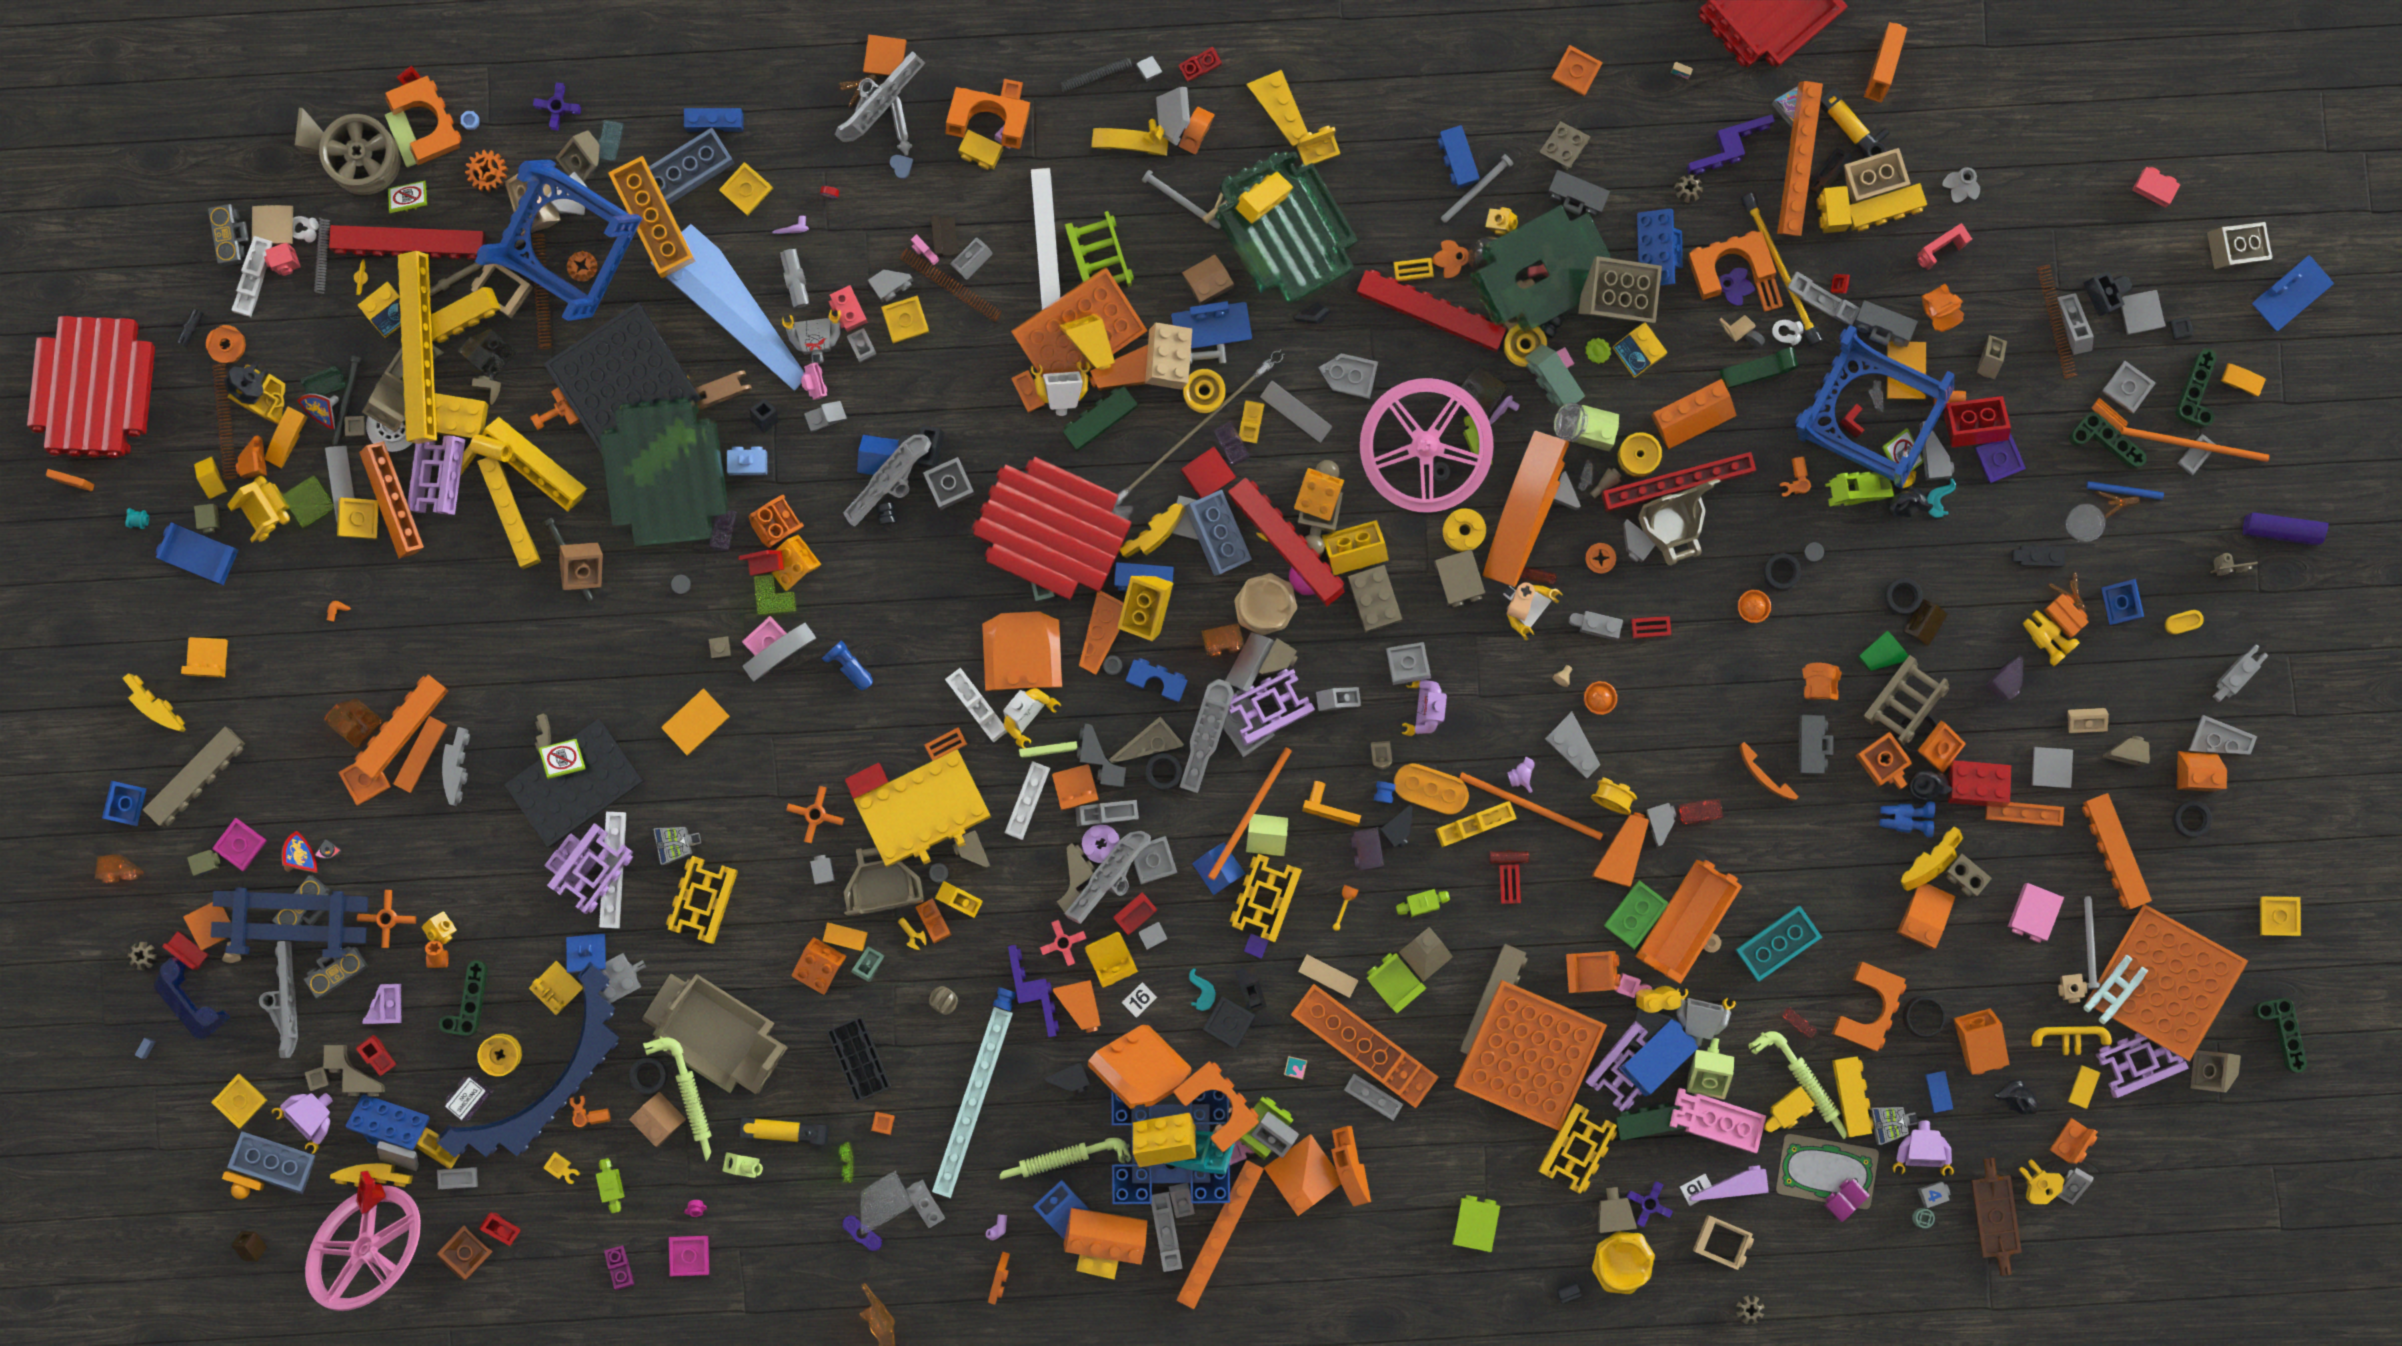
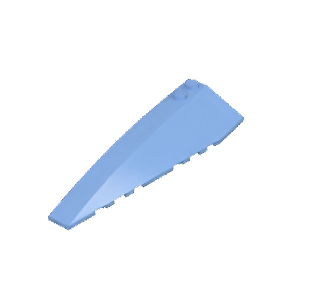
M690 224L681 233L696 262L665 278L795 391L801 384L804 371L720 249Z

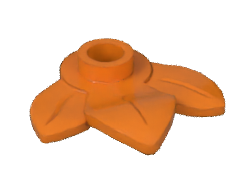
M1446 240L1441 242L1442 251L1434 255L1432 262L1437 266L1444 267V278H1452L1458 275L1461 267L1468 263L1470 254L1467 249L1459 247L1456 242ZM1462 253V259L1458 260L1457 255Z

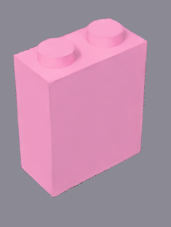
M2025 883L2008 927L2012 928V932L2023 936V933L2030 935V939L2035 942L2047 941L2064 897Z

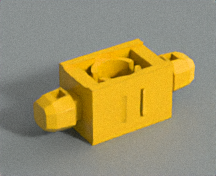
M263 476L255 478L254 482L257 483L279 517V522L283 525L288 523L290 517L286 510L290 506L277 486L271 482L268 483Z

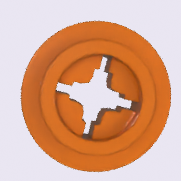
M581 251L574 253L568 258L567 271L574 280L588 281L596 274L597 261L590 253ZM585 261V266L589 270L581 269L578 272L579 267L576 262L582 263Z
M1597 543L1588 549L1585 560L1588 568L1593 572L1603 574L1614 567L1616 554L1608 544ZM1599 550H1601L1603 557H1609V559L1603 560L1602 566H1600L1598 560H1593V558L1598 557Z

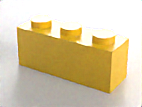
M1278 172L1271 176L1268 174L1261 181V184L1256 183L1250 189V192L1247 193L1245 191L1238 198L1240 202L1236 209L1252 224L1285 200L1293 186Z

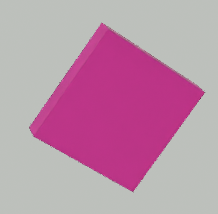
M235 818L212 849L244 872L267 840L238 818Z
M708 1236L669 1237L670 1276L709 1275Z

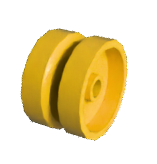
M1634 433L1628 436L1621 444L1617 453L1620 468L1632 477H1645L1651 474L1662 458V448L1658 440L1647 433ZM1637 452H1638V454L1641 452V453L1643 454V456H1642V457H1638V456H1637Z

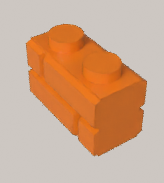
M2061 594L2043 611L2068 638H2071L2088 623L2086 619L2088 616L2083 610H2077L2073 605L2075 603L2069 595Z

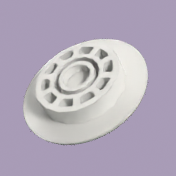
M368 416L366 430L373 444L384 441L387 450L390 452L403 450L412 444V442L406 441L405 418L396 432Z

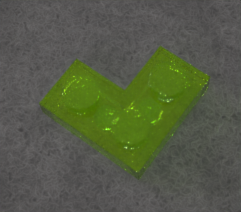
M774 575L754 577L758 615L796 612L795 592L776 593Z

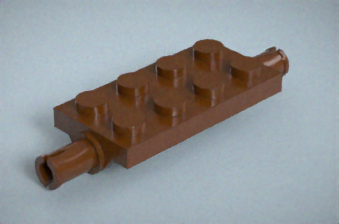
M1995 1158L1983 1159L1986 1176L1982 1179L1971 1180L1982 1258H1998L2000 1276L2011 1275L2009 1257H2011V1254L2022 1253L2011 1175H1997Z

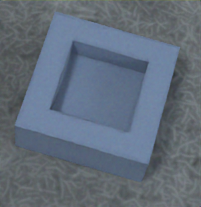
M144 1038L135 1055L141 1059H146L156 1041L151 1038Z

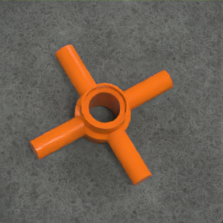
M819 786L815 803L808 808L788 803L786 811L804 815L809 822L804 842L812 843L816 825L821 824L823 821L843 825L844 818L826 814L825 809L822 807L826 787ZM818 809L820 817L817 820H812L810 817L811 812Z
M392 890L384 891V907L377 915H357L358 922H377L378 926L382 928L381 948H389L390 929L396 923L416 924V916H398L391 909ZM388 913L391 916V921L388 924H384L382 918Z

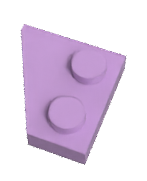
M382 984L379 986L375 999L372 1000L370 1009L363 1019V1024L401 1023V984Z

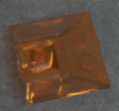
M357 698L336 704L323 718L333 730L356 748L383 721L382 718Z
M113 854L97 858L95 879L102 880V883L119 882V878L126 881L136 880L138 876L144 875L139 867L123 855Z

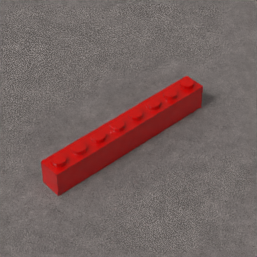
M331 225L329 248L338 255L354 252V255L364 256L365 253H373L374 256L392 254L393 257H398L400 254L419 251L435 259H440L441 256H449L450 259L468 257L470 260H476L478 249L486 244V234L483 231Z
M1365 270L1356 292L1357 295L1493 352H1497L1506 331L1502 323L1497 321L1489 322L1485 316L1477 313L1475 315L1468 313L1469 310L1464 307H1453L1449 301L1434 299L1433 295L1428 292L1415 291L1416 288L1411 285L1405 284L1403 286L1398 284V280L1392 277L1386 279L1381 277V274L1375 270Z
M1748 452L1605 490L1601 495L1605 510L1609 512L1670 494L1681 493L1715 479H1720L1722 482L1753 474L1756 471L1752 453Z
M1245 477L1228 491L1230 498L1326 606H1329L1344 593L1343 581L1339 576L1334 577L1332 575L1330 566L1318 559L1320 557L1313 548L1310 550L1306 544L1308 543L1301 534L1298 536L1294 532L1296 529L1289 521L1285 522L1283 520L1281 511L1277 507L1274 509L1270 505V499L1265 494L1261 495L1258 492L1259 487L1253 480L1250 482Z

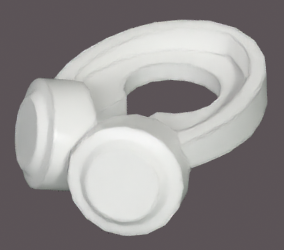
M302 216L294 217L293 237L300 240L304 239L308 243L313 242L317 236L315 231L319 227L317 220ZM298 223H302L303 226L308 227V230L296 233L295 226Z
M1780 320L1774 324L1772 333L1778 341L1791 343L1794 346L1802 338L1803 325L1800 321ZM1785 325L1789 330L1794 331L1795 335L1781 336L1778 329L1780 326Z

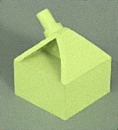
M1711 1039V1044L1707 1051H1695L1688 1073V1093L1719 1099L1726 1098L1733 1077L1734 1057L1719 1053V1039Z

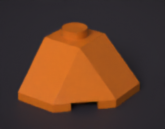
M254 436L238 456L236 471L237 474H240V477L246 479L267 476L263 438L260 436Z

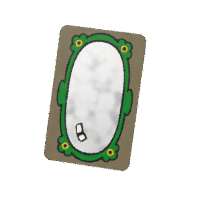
M1787 1134L1784 1137L1776 1191L1782 1195L1827 1202L1825 1200L1826 1197L1832 1192L1836 1194L1841 1189L1839 1185L1846 1178L1848 1180L1854 1178L1870 1195L1858 1208L1868 1209L1872 1201L1879 1152L1873 1148Z

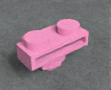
M818 363L805 366V372L801 378L802 387L809 392V396H812L813 400L827 396V387L824 385L822 369Z

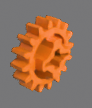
M483 150L482 155L475 152L476 158H469L472 163H466V166L470 169L465 171L466 175L470 176L467 180L473 182L472 186L474 188L479 185L480 191L486 188L490 192L491 187L497 190L498 183L504 184L501 179L507 178L506 174L503 173L508 170L506 166H503L506 162L504 159L500 160L501 156L499 154L494 156L492 150H490L489 154ZM494 161L497 163L499 170L493 167ZM487 168H489L490 172H486L484 174L483 170H487ZM474 172L479 174V181L476 179Z

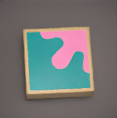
M1675 62L1671 73L1689 79L1693 69Z
M1288 1056L1284 1075L1303 1079L1307 1060Z

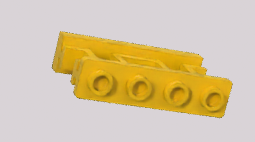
M1258 854L1257 857L1253 856L1250 868H1253L1251 875H1246L1243 883L1246 889L1244 894L1240 893L1236 903L1239 904L1237 912L1233 911L1230 922L1233 923L1232 927L1243 930L1245 922L1262 927L1264 929L1261 938L1275 943L1302 870L1287 865L1285 872L1281 873L1266 867L1269 857ZM1261 861L1263 862L1261 870L1269 872V877L1266 883L1257 880L1255 887H1252L1253 878ZM1291 872L1290 881L1282 898L1280 897L1282 889L1273 885L1277 876L1286 879L1288 873ZM1259 886L1277 892L1271 910L1253 903ZM1246 897L1250 898L1248 906L1256 909L1253 920L1243 916L1242 922L1238 923L1237 921ZM1275 908H1277L1279 911L1271 932L1268 934L1266 932L1269 925L1261 923L1260 920L1263 912L1273 915Z
M692 856L686 862L685 870L687 872L685 878L682 877L678 888L681 890L679 896L674 898L672 906L675 908L673 914H669L666 925H668V930L681 933L683 924L700 929L698 939L714 944L738 871L721 866L719 874H715L702 869L704 859ZM697 863L696 871L705 874L703 883L699 885L692 882L690 889H688ZM727 873L719 898L717 899L719 891L709 888L712 877L723 880L724 874ZM695 888L712 893L707 911L690 906ZM686 900L683 908L693 911L690 922L679 919L678 925L675 926L683 901ZM712 910H714L707 934L704 935L706 927L697 925L700 913L711 916Z
M1574 1103L1538 1171L1552 1179L1557 1171L1573 1179L1569 1188L1581 1194L1582 1191L1585 1192L1590 1184V1181H1588L1590 1175H1594L1598 1170L1599 1164L1597 1162L1600 1156L1604 1157L1609 1147L1606 1145L1609 1139L1613 1140L1618 1130L1615 1129L1617 1125L1606 1119L1601 1127L1586 1120L1585 1117L1589 1110ZM1581 1112L1579 1121L1587 1125L1582 1135L1572 1131L1570 1137H1568V1133ZM1608 1127L1609 1129L1597 1152L1594 1151L1598 1144L1589 1139L1593 1130L1604 1133ZM1575 1136L1591 1144L1583 1162L1567 1154ZM1564 1147L1560 1155L1569 1159L1565 1168L1562 1169L1554 1165L1552 1171H1549L1560 1148ZM1591 1162L1580 1184L1577 1186L1579 1177L1571 1174L1575 1164L1577 1163L1585 1168L1587 1163Z

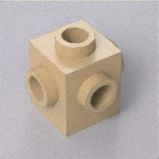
M2082 974L2060 977L2061 985H2058L2059 996H2062L2063 1000H2068L2069 1003L2080 1002V999L2084 998L2085 993H2087V984L2083 982ZM2071 986L2074 987L2075 992L2071 991Z

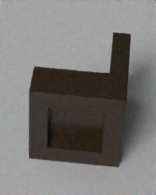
M241 1231L231 1245L243 1261L257 1262L267 1248L255 1231Z

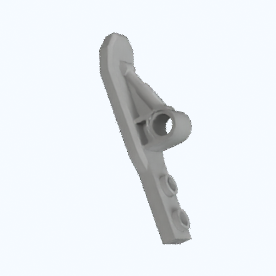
M912 51L881 85L878 86L870 78L863 79L859 84L861 97L856 106L855 113L846 122L838 126L835 135L842 142L854 141L862 136L894 102L900 90L921 69L925 62Z
M913 435L905 440L873 475L868 486L843 512L851 525L856 526L886 493H890L898 498L908 494L907 478L912 466L918 458L928 453L931 446L927 436Z
M1217 679L1207 686L1191 736V752L1180 784L1181 788L1196 793L1199 791L1209 757L1216 750L1234 694L1229 682Z
M1143 831L1130 832L1123 837L1092 874L1088 885L1064 914L1069 919L1081 924L1107 891L1119 896L1124 895L1129 888L1126 875L1130 865L1137 855L1150 845V835Z
M278 941L275 954L278 958L276 973L279 977V991L263 993L259 998V1004L269 1012L275 1027H277L281 1035L280 1058H290L298 1040L291 941ZM270 996H272L274 1000L271 1006L268 1004V999Z

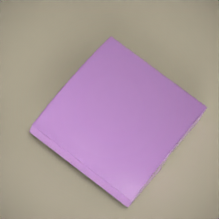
M569 834L544 866L556 874L580 843V840L574 835ZM588 848L587 851H586V852L584 853V855H583V856H585L588 851H591L593 854H595L596 856H598V855H597L595 852H593L590 848ZM590 857L580 870V873L586 877L597 861ZM576 865L564 880V882H567L572 887L580 880L578 876L572 873L577 867Z

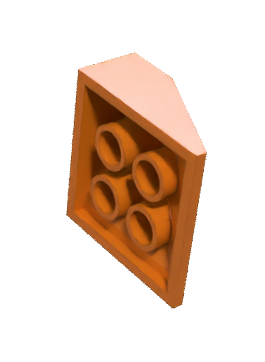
M1311 1134L1290 1148L1283 1158L1279 1156L1264 1167L1297 1216L1341 1185L1337 1170Z

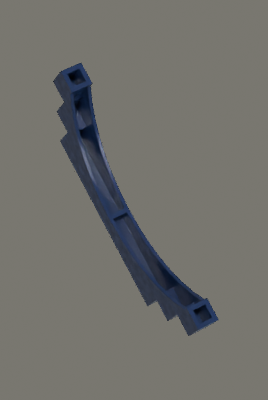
M589 962L578 975L579 980L582 982L584 993L583 1023L574 1053L562 1074L541 1097L511 1116L488 1124L471 1127H452L448 1124L436 1138L438 1145L456 1158L458 1154L462 1155L466 1151L468 1143L485 1157L497 1150L498 1143H501L516 1156L519 1153H524L529 1147L528 1143L532 1138L536 1139L540 1135L541 1128L545 1123L549 1124L553 1120L554 1113L558 1108L562 1109L566 1105L567 1098L571 1093L575 1094L579 1090V1084L584 1079H588L593 1073L592 1069L604 1061L606 1058L605 1054L617 1046L619 1043L618 1034L603 1023L613 1016L615 1008L599 994L600 991L603 992L609 986L610 979L608 975L592 962Z

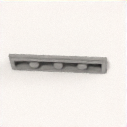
M1274 381L1269 383L1260 396L1261 399L1320 443L1332 429V425Z
M347 446L325 447L337 523L339 498H355Z

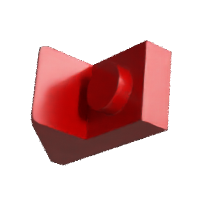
M368 1171L360 1172L356 1198L361 1214H365L386 1197L382 1185L375 1184L374 1178H371Z
M493 1212L488 1214L479 1228L508 1246L512 1244L521 1231L517 1226L504 1220L498 1213Z

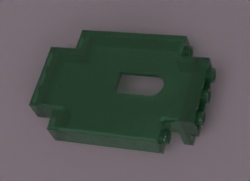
M1562 205L1482 246V255L1489 265L1471 273L1470 276L1473 286L1477 288L1480 294L1481 302L1486 306L1489 311V317L1495 325L1504 323L1516 316L1519 327L1524 332H1527L1580 304L1581 293L1595 256L1611 258L1589 212L1570 221ZM1541 259L1549 277L1526 289L1520 288L1515 281L1516 273Z

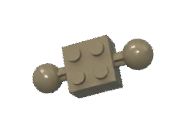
M1331 460L1321 461L1315 469L1336 478L1340 474L1338 465ZM1342 492L1339 494L1330 521L1300 511L1297 526L1310 528L1309 535L1304 537L1308 543L1306 545L1310 550L1313 548L1319 556L1323 554L1325 549L1324 541L1320 537L1321 531L1335 533Z

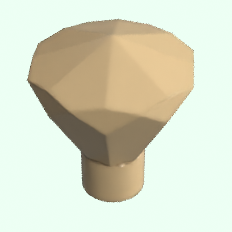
M1566 665L1562 671L1554 674L1553 680L1563 687H1568L1570 684L1569 674L1572 668Z
M225 953L222 961L227 963L241 960L240 954Z

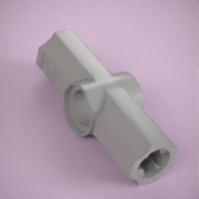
M788 249L780 252L785 271L784 278L787 289L790 291L793 308H802L810 305L805 287L806 280L803 269L800 267L797 250Z

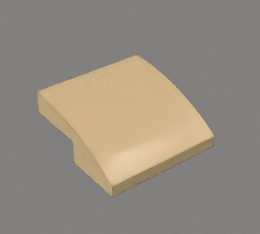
M252 206V240L256 236L272 241L274 245L286 242L293 244V206Z

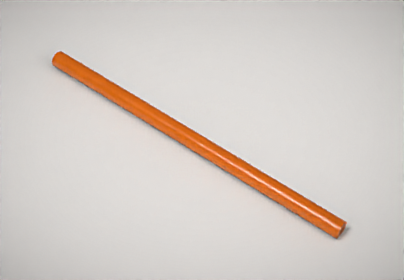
M2122 427L2120 431L2122 435L2258 461H2269L2268 454Z
M1285 747L1209 873L1208 877L1215 880L1291 754L1292 750Z
M1463 772L1459 777L1464 782L1598 840L1602 838L1603 833Z

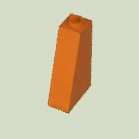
M1889 22L1864 94L1865 98L1882 103L1892 83L1906 35V27Z
M1148 345L1115 359V363L1110 364L1111 367L1100 370L1095 368L1091 370V376L1088 378L1092 387H1097L1098 391L1117 387L1122 388L1123 386L1144 385Z
M1634 812V815L1630 814L1594 870L1592 877L1631 887L1649 819H1645L1644 814Z

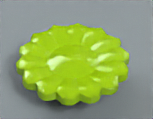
M1593 338L1585 347L1588 359L1598 364L1600 362L1604 363L1611 355V347H1609V343L1605 342L1604 339Z

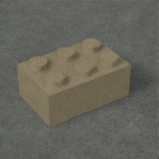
M1385 565L1348 576L1347 580L1365 633L1402 621Z

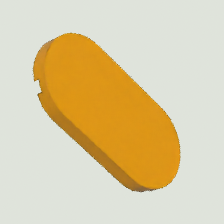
M1412 763L1403 766L1394 777L1395 791L1400 798L1443 814L1451 815L1460 812L1466 806L1469 799L1468 789L1461 779L1419 764Z

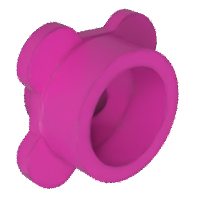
M691 1200L688 1202V1208L684 1210V1213L690 1214L692 1217L702 1216L707 1206L703 1205V1202L700 1200Z

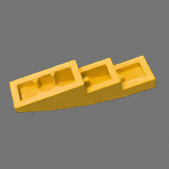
M1510 801L1437 828L1435 831L1441 846L1445 847L1517 818Z

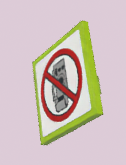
M426 181L388 188L389 213L402 210L408 212V209L415 208L416 210L417 207L427 205Z
M1906 428L1886 443L1883 449L1889 460L1899 464L1902 456L1907 457L1915 442L1908 428ZM1921 454L1911 471L1924 462Z
M577 739L539 748L547 779L585 770Z

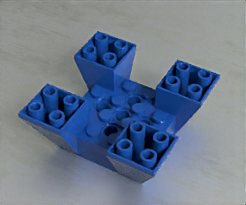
M1111 1090L1112 1125H1132V1163L1112 1165L1113 1204H1152V1183H1191V1203H1230V1163L1226 1174H1216L1180 1167L1170 1169L1165 1163L1139 1167L1133 1155V1122L1190 1113L1196 1126V1131L1210 1132L1209 1124H1226L1229 1120V1099L1225 1094L1217 1090H1208L1201 1093L1185 1107L1183 1104L1152 1105L1147 1107L1142 1104L1135 1105V1108L1130 1109Z

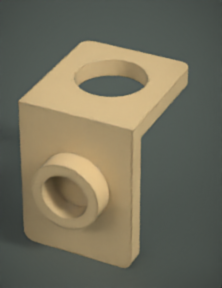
M1746 315L1731 326L1722 318L1719 319L1725 332L1735 342L1755 328V324Z

